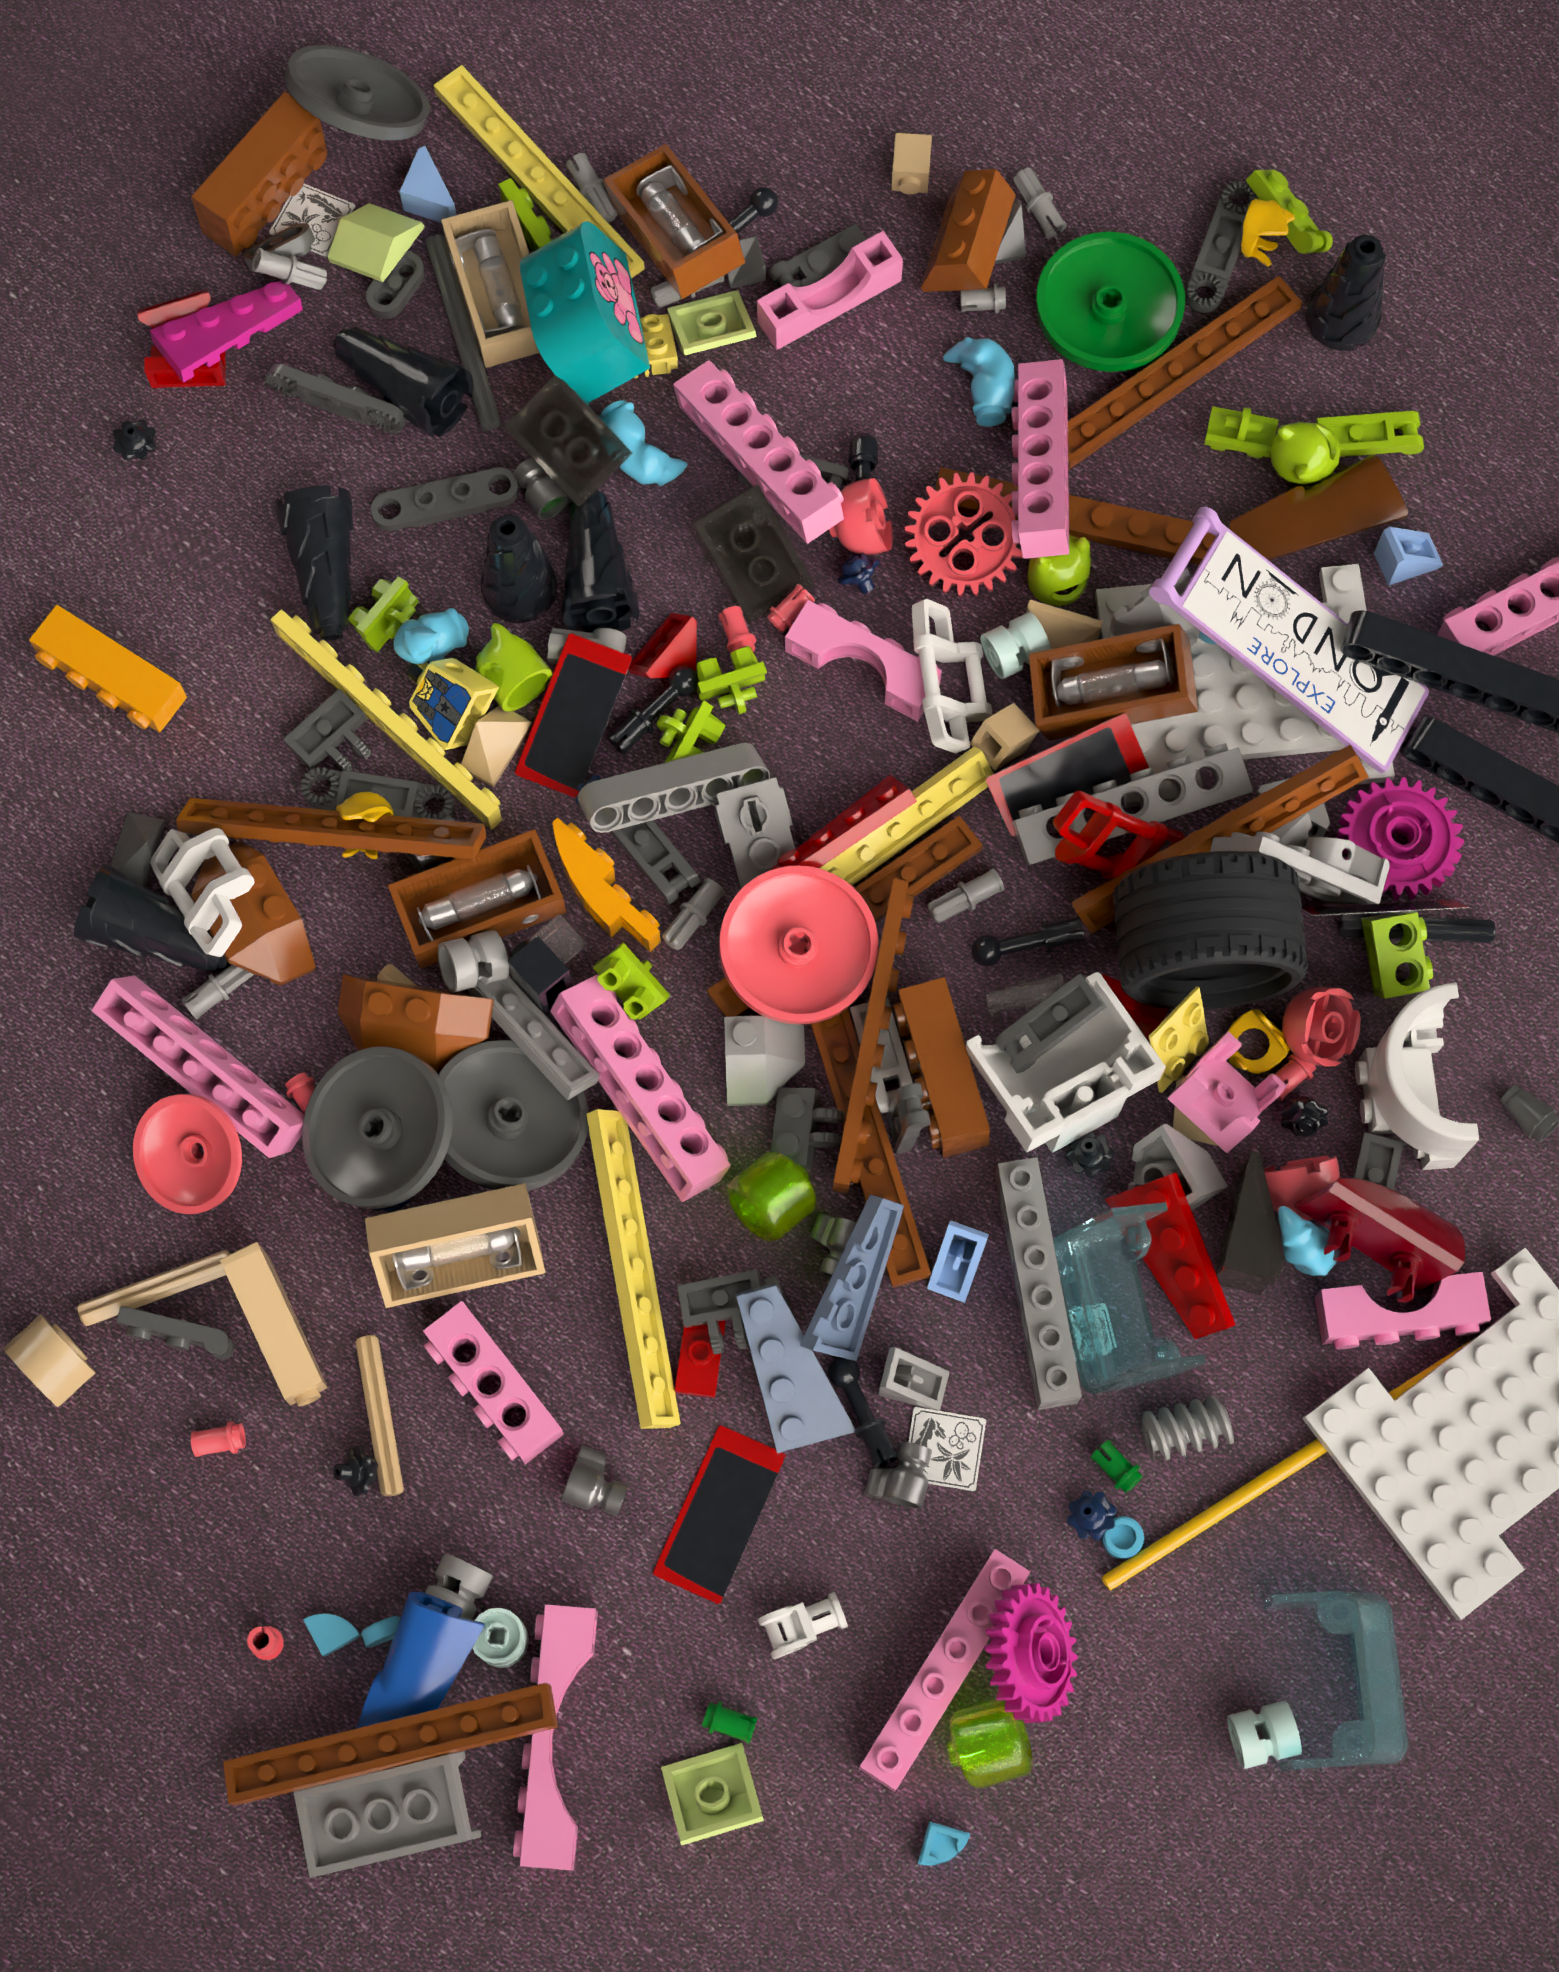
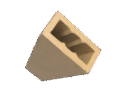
M256 1242L219 1259L284 1399L290 1405L297 1403L299 1407L321 1397L320 1391L327 1389V1384L271 1258L259 1243Z

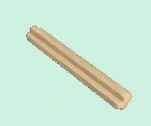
M223 1250L82 1302L77 1306L80 1320L85 1326H89L117 1316L121 1306L135 1309L225 1276L226 1273L219 1259L230 1255L228 1250Z
M367 1335L356 1339V1348L374 1456L378 1463L377 1474L380 1492L383 1496L389 1497L403 1493L404 1488L379 1340L375 1335Z

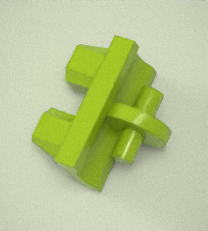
M1212 406L1204 445H1209L1211 449L1220 451L1229 449L1244 452L1250 457L1260 459L1263 456L1271 458L1270 450L1276 435L1279 419L1251 414V408L1246 407L1243 408L1242 412Z
M397 577L394 582L380 579L372 588L371 595L376 603L369 611L362 606L357 607L349 616V621L354 629L361 635L367 646L375 652H378L389 638L393 639L400 626L416 612L415 606L419 603V600L409 590L407 581L400 577Z
M750 646L730 653L735 671L723 675L716 658H710L697 663L699 681L697 684V694L700 702L730 692L729 695L717 698L720 708L734 705L738 715L746 712L744 701L756 698L757 694L754 686L744 690L740 689L765 681V674H767L764 662L758 663Z
M703 701L699 708H693L685 725L682 722L687 713L681 709H676L673 717L660 716L656 725L664 734L659 742L666 747H670L673 739H677L664 763L704 753L693 746L697 737L711 745L717 742L726 725L710 714L714 706Z
M624 942L609 955L596 962L593 967L599 974L597 981L605 990L616 993L624 1002L623 1010L632 1020L637 1018L641 1020L667 1001L670 996L649 972L653 965L647 959L640 962Z

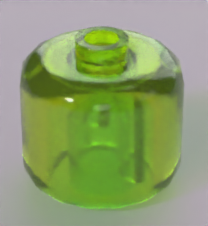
M769 1151L763 1154L731 1180L727 1186V1198L738 1219L752 1234L768 1242H775L812 1213L816 1206V1195L808 1173L800 1164L780 1152Z
M994 1698L958 1709L950 1719L952 1741L947 1742V1750L953 1767L960 1766L965 1780L976 1789L987 1788L1026 1776L1033 1767L1032 1750L1023 1720H1015L1013 1712L1004 1711L1005 1700L997 1701Z

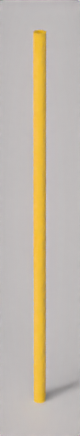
M1469 1342L1390 1391L1389 1395L1393 1400L1397 1399ZM1315 1439L1101 1576V1580L1106 1588L1111 1591L1322 1456L1327 1450L1318 1439Z

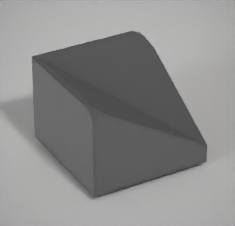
M757 236L739 239L745 263L727 273L730 289L766 281V266Z

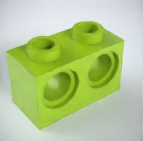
M1397 911L1361 918L1374 995L1387 999L1430 989L1429 979L1433 978V967L1429 956L1424 954L1423 941L1427 939V930L1423 918L1418 917V912ZM1400 923L1404 930L1403 937L1398 943L1392 944L1389 939L1390 929ZM1406 962L1409 965L1410 974L1405 981L1399 983L1396 980L1395 972L1400 964Z

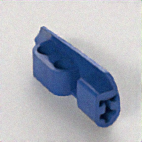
M423 1592L409 1593L384 1666L378 1672L371 1685L356 1729L438 1709L485 1624L461 1618L463 1609L455 1604Z

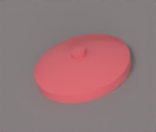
M810 866L780 867L767 871L751 880L737 893L730 903L719 935L721 966L729 985L736 995L760 1015L787 1024L817 1023L830 1019L846 1010L858 999L868 985L874 973L878 957L879 942L876 923L862 896L849 883L837 875Z

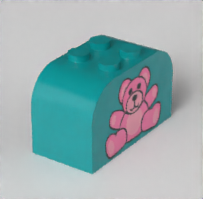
M585 221L521 259L520 273L533 338L544 361L558 378L586 401L591 402L650 369L626 253L599 228Z

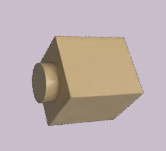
M895 134L891 191H901L909 195L928 193L932 135Z
M1012 703L984 720L971 740L970 745L982 750L988 764L996 771L1025 753L1039 732V729L1015 703Z

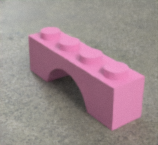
M881 231L851 248L846 259L825 278L804 287H794L787 283L758 299L757 322L775 349L778 350L901 282L903 258L885 232Z
M807 600L785 636V652L817 669L834 659L845 657L857 658L869 663L878 671L885 685L884 704L918 722L924 712L922 699L925 698L920 657L904 651L903 646L893 639L885 638L883 640L872 634L870 629L861 622L845 620L838 616V613L832 607L824 603L817 605ZM936 665L938 682L940 686L942 670L938 669V666Z
M1483 1272L1450 1275L1436 1282L1426 1306L1408 1313H1398L1382 1308L1368 1296L1362 1285L1321 1289L1315 1296L1322 1345L1334 1344L1337 1350L1355 1348L1359 1346V1341L1370 1339L1375 1340V1345L1393 1344L1400 1341L1399 1336L1415 1335V1340L1417 1341L1439 1338V1332L1455 1330L1456 1336L1474 1335L1480 1333V1327H1483L1491 1320Z

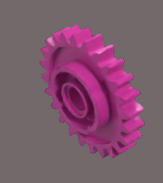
M1402 777L1398 786H1394L1391 779L1386 778L1382 788L1375 782H1372L1368 788V794L1359 790L1355 796L1356 802L1349 801L1345 808L1348 814H1342L1338 823L1344 828H1340L1336 834V838L1352 841L1355 845L1389 861V870L1382 896L1387 890H1390L1395 901L1399 899L1403 891L1407 893L1410 900H1414L1418 889L1427 896L1432 890V884L1440 888L1445 882L1444 876L1451 877L1455 871V867L1452 864L1458 863L1462 856L1456 850L1460 849L1464 844V839L1455 836L1460 833L1463 825L1451 822L1456 816L1457 810L1446 811L1444 809L1448 798L1435 800L1436 788L1433 787L1427 792H1423L1420 780L1415 783L1414 787H1408L1405 777ZM1391 834H1403L1409 844L1402 845L1396 843ZM1344 848L1342 854H1348L1349 856L1348 850Z
M1039 1583L1012 1585L1011 1590L1002 1591L1003 1599H996L994 1601L997 1612L989 1613L993 1627L985 1629L986 1634L991 1639V1643L984 1646V1650L991 1654V1660L986 1664V1668L992 1669L994 1672L990 1685H998L999 1690L996 1699L997 1701L1005 1700L1004 1711L1013 1712L1015 1720H1023L1024 1723L1052 1721L1053 1716L1061 1715L1060 1706H1068L1066 1693L1074 1692L1070 1677H1077V1672L1073 1669L1072 1662L1076 1661L1078 1656L1071 1649L1072 1645L1076 1642V1638L1069 1636L1072 1621H1064L1066 1607H1058V1595H1050L1049 1587H1040Z

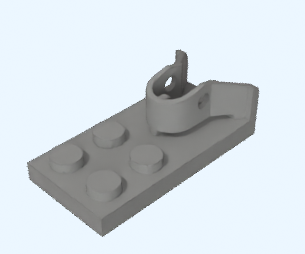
M1260 831L1256 832L1255 836L1232 832L1231 837H1214L1210 852H1254L1270 855L1284 861L1297 872L1299 891L1327 904L1380 903L1389 870V861L1355 845L1352 841L1328 837H1308L1305 848L1295 845L1284 846L1279 843L1280 838L1278 836ZM1344 848H1346L1349 852V856L1346 860L1342 857V851Z
M465 1751L293 1792L309 1877L325 1875L482 1837L481 1830L470 1825L458 1768L466 1758Z

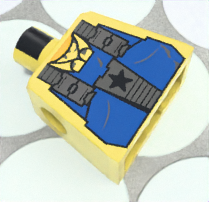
M454 658L432 661L430 664L427 662L425 664L411 663L407 670V676L417 684L409 701L410 708L444 750L468 745L476 721L485 716L499 687Z

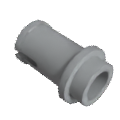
M997 283L987 289L960 290L962 313L965 311L994 310L995 313H999V310L1006 309L1005 287H998Z

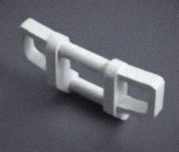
M924 599L912 605L913 643L915 652L920 657L925 698L922 699L923 710L933 745L953 753H958L970 748L966 722L984 721L993 715L991 704L986 701L980 659L983 657L982 644L977 642L954 643L949 609L944 605ZM929 616L935 622L936 635L930 634ZM935 660L942 663L965 662L971 703L965 704L940 695ZM944 720L950 723L952 737L946 731Z
M214 828L190 839L186 833L171 829L153 854L150 864L165 894L172 896L184 915V925L206 954L222 957L242 927V922L229 899H234L249 892L254 884V878L247 869L241 867L228 847L229 839L223 830ZM178 846H179V848H180L179 851L177 852V854L174 856V858L172 859V861H171L170 864L168 865V862H169L170 858L172 857V855L174 854V852L176 851V849H177ZM216 856L227 874L211 881L194 903L185 887L203 860ZM220 914L223 923L212 939L207 931Z

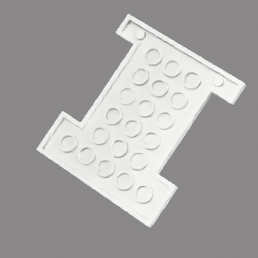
M1359 564L1321 567L1319 578L1323 605L1347 624L1352 612L1358 610L1367 611ZM1151 584L1096 589L1098 620L1103 621L1100 632L1101 639L1115 637L1109 630L1113 614L1124 605H1128L1131 610L1134 604L1143 597L1141 592ZM1200 638L1191 646L1198 712L1131 724L1148 766L1153 769L1154 774L1169 770L1167 762L1188 755L1191 762L1206 758L1204 750L1225 743L1228 750L1239 747L1243 760L1336 751L1346 747L1218 644H1209ZM1116 685L1113 692L1119 693L1123 686ZM1358 756L1369 777L1356 785L1370 784L1372 782L1380 783L1384 782L1386 778H1390L1391 781L1394 779L1393 762L1387 771L1379 773ZM1199 769L1196 773L1195 780L1197 785L1200 788H1202L1201 775ZM1163 780L1158 787L1159 796L1164 801H1174L1178 793L1176 785L1169 780ZM1127 792L1123 795L1125 808L1141 806L1140 799L1136 794Z
M1526 1248L1520 1250L1490 1273L1516 1307L1397 1399L1393 1400L1368 1368L1302 1418L1457 1621L1465 1618L1525 1570L1499 1535L1559 1489V1289Z

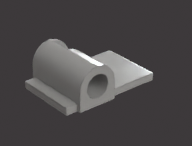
M777 777L716 793L718 803L713 805L716 821L723 842L725 844L729 843L741 889L757 876L770 871L778 864L777 860L783 854L795 849L789 827L793 823L784 789L778 785Z

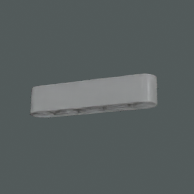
M740 743L593 781L580 790L578 802L592 829L596 832L604 833L718 803L717 792L769 779L770 772L752 744Z

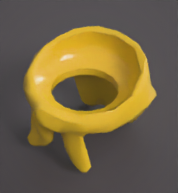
M1252 200L1243 223L1241 251L1244 256L1248 258L1255 257L1269 267L1271 265L1270 258L1258 249L1273 251L1277 248L1278 243L1262 239L1259 235H1287L1289 231L1287 223L1295 219L1294 214L1283 209L1276 201Z
M372 792L355 793L342 804L336 806V811L339 812L344 820L364 819L368 822H375L383 815L394 816L389 802L382 796ZM355 848L346 849L342 853V856L346 858L362 851L365 852L367 857L374 860L378 859V850Z
M1252 1009L1241 1015L1227 1032H1230L1238 1040L1239 1036L1248 1029L1256 1028L1262 1030L1269 1038L1270 1046L1268 1052L1258 1060H1250L1244 1058L1237 1050L1228 1059L1229 1064L1234 1068L1261 1074L1281 1063L1289 1054V1047L1285 1043L1281 1030L1268 1020L1259 1009Z

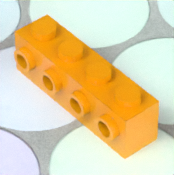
M59 605L54 607L29 639L36 651L34 657L42 665L50 670L58 667L67 673L65 677L73 685L81 690L89 687L97 692L96 697L104 705L113 710L117 706L128 712L127 717L129 720L144 730L150 726L160 733L187 698L178 681Z

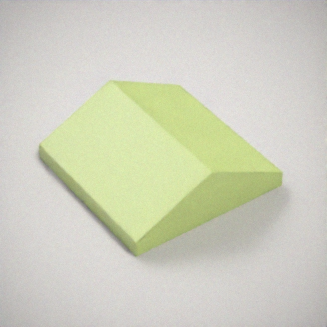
M368 203L340 219L327 258L330 263L384 282L425 226L420 221Z
M738 290L667 308L678 348L684 355L756 337V331Z
M742 1743L661 1767L681 1845L764 1821Z

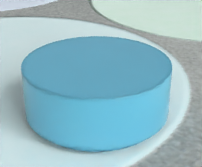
M1127 1516L1113 1518L1115 1527L1104 1532L1101 1538L1102 1545L1110 1556L1116 1559H1129L1142 1548L1144 1533L1140 1524L1134 1519Z
M392 1616L364 1628L361 1635L366 1648L392 1640L400 1617Z

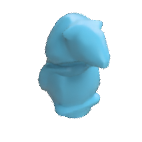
M966 337L963 341L958 342L943 356V359L950 363H961L960 367L973 375L971 394L974 401L973 412L976 416L977 424L986 427L999 425L1006 420V414L1012 412L1015 391L1014 365L1006 351L995 341L989 338L976 340Z
M616 401L602 411V419L599 420V430L603 446L614 463L642 485L656 483L661 487L674 480L686 469V461L670 458L669 455L657 447L645 443L644 424L634 413V404L632 402Z
M449 608L445 612L424 614L418 620L409 619L400 626L396 633L394 650L402 659L413 664H425L427 661L443 660L445 655L455 648L466 646V638L469 633L468 623L454 608Z
M1280 1207L1278 1217L1282 1233L1283 1253L1286 1261L1292 1263L1298 1271L1311 1276L1327 1275L1337 1262L1333 1260L1334 1251L1326 1255L1324 1254L1329 1230L1324 1226L1317 1227L1312 1222L1302 1219L1288 1207Z

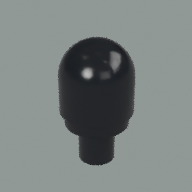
M868 433L855 435L849 443L848 462L851 469L856 471L855 481L869 479L870 472L878 464V443Z

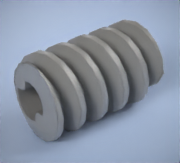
M1214 1395L1206 1397L1205 1407L1200 1400L1193 1399L1190 1401L1189 1411L1184 1404L1177 1403L1174 1406L1173 1415L1167 1407H1161L1158 1411V1420L1151 1411H1145L1142 1416L1143 1437L1153 1463L1155 1451L1158 1450L1166 1461L1170 1460L1171 1447L1174 1446L1182 1457L1186 1456L1187 1443L1190 1442L1198 1453L1202 1452L1203 1439L1206 1438L1213 1449L1218 1448V1436L1222 1434L1229 1445L1234 1443L1232 1425L1227 1409Z

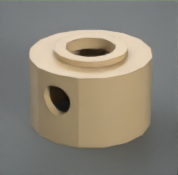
M41 1314L3 1347V1350L19 1369L57 1407H60L86 1381L96 1374L86 1361L88 1357L56 1323L52 1325Z

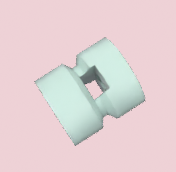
M1027 612L1009 621V628L1006 629L1003 626H998L982 634L980 638L984 654L991 668L1000 679L1007 678L1021 671L1024 662L1030 665L1029 654L1051 649L1044 628L1032 612Z
M493 1608L481 1613L475 1619V1621L483 1622L485 1626L475 1642L473 1650L488 1665L497 1668L510 1667L519 1662L526 1654L529 1645L528 1631L524 1623L514 1613L503 1608Z
M1286 1700L1262 1706L1260 1714H1256L1250 1709L1227 1716L1230 1739L1242 1769L1265 1764L1270 1755L1276 1760L1299 1755L1302 1752L1296 1721ZM1259 1730H1262L1264 1739L1259 1740L1257 1735Z

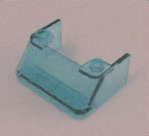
M1166 1202L1111 1208L1058 1235L1053 1241L1075 1359L1081 1383L1090 1394L1107 1393L1170 1378L1206 1363L1204 1355L1181 1358L1178 1347L1170 1338L1165 1336L1154 1338L1136 1261L1147 1254L1151 1245V1234L1147 1228L1146 1221L1167 1211Z
M1352 1591L1272 1595L1264 1600V1610L1315 1606L1317 1620L1323 1629L1332 1634H1350L1360 1720L1344 1722L1334 1730L1331 1737L1332 1758L1287 1761L1281 1763V1771L1389 1765L1400 1761L1407 1752L1408 1737L1393 1612L1389 1602L1383 1596L1376 1593Z

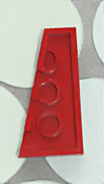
M889 775L825 827L814 833L797 849H792L783 854L777 860L778 864L771 870L786 866L820 868L915 804L917 800L908 787L892 775Z
M1177 1172L1105 1199L1194 1339L1236 1325Z

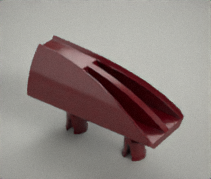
M1339 1178L1332 1184L1294 1204L1297 1209L1329 1230L1327 1243L1324 1247L1325 1255L1334 1251V1261H1346L1350 1258L1351 1246H1354L1391 1271L1392 1276L1387 1294L1389 1296L1397 1292L1396 1301L1398 1302L1411 1301L1414 1297V1288L1420 1291L1458 1272L1464 1263L1465 1242L1461 1231L1455 1225L1412 1199L1377 1183L1355 1178Z

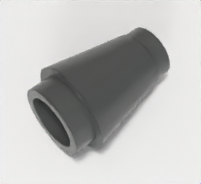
M1517 1084L1512 1086L1500 1100L1529 1139L1534 1137L1540 1143L1559 1125V1117L1555 1114L1557 1109L1521 1089Z

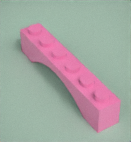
M545 1605L544 1615L537 1614L535 1640H542L540 1657H533L530 1680L531 1683H537V1685L546 1682L551 1685L556 1717L569 1685L578 1671L594 1655L598 1615L595 1608ZM554 1729L532 1734V1743H524L522 1769H529L527 1787L520 1786L518 1797V1813H525L523 1831L516 1830L513 1856L520 1857V1866L574 1871L578 1826L566 1809L557 1787L553 1767Z

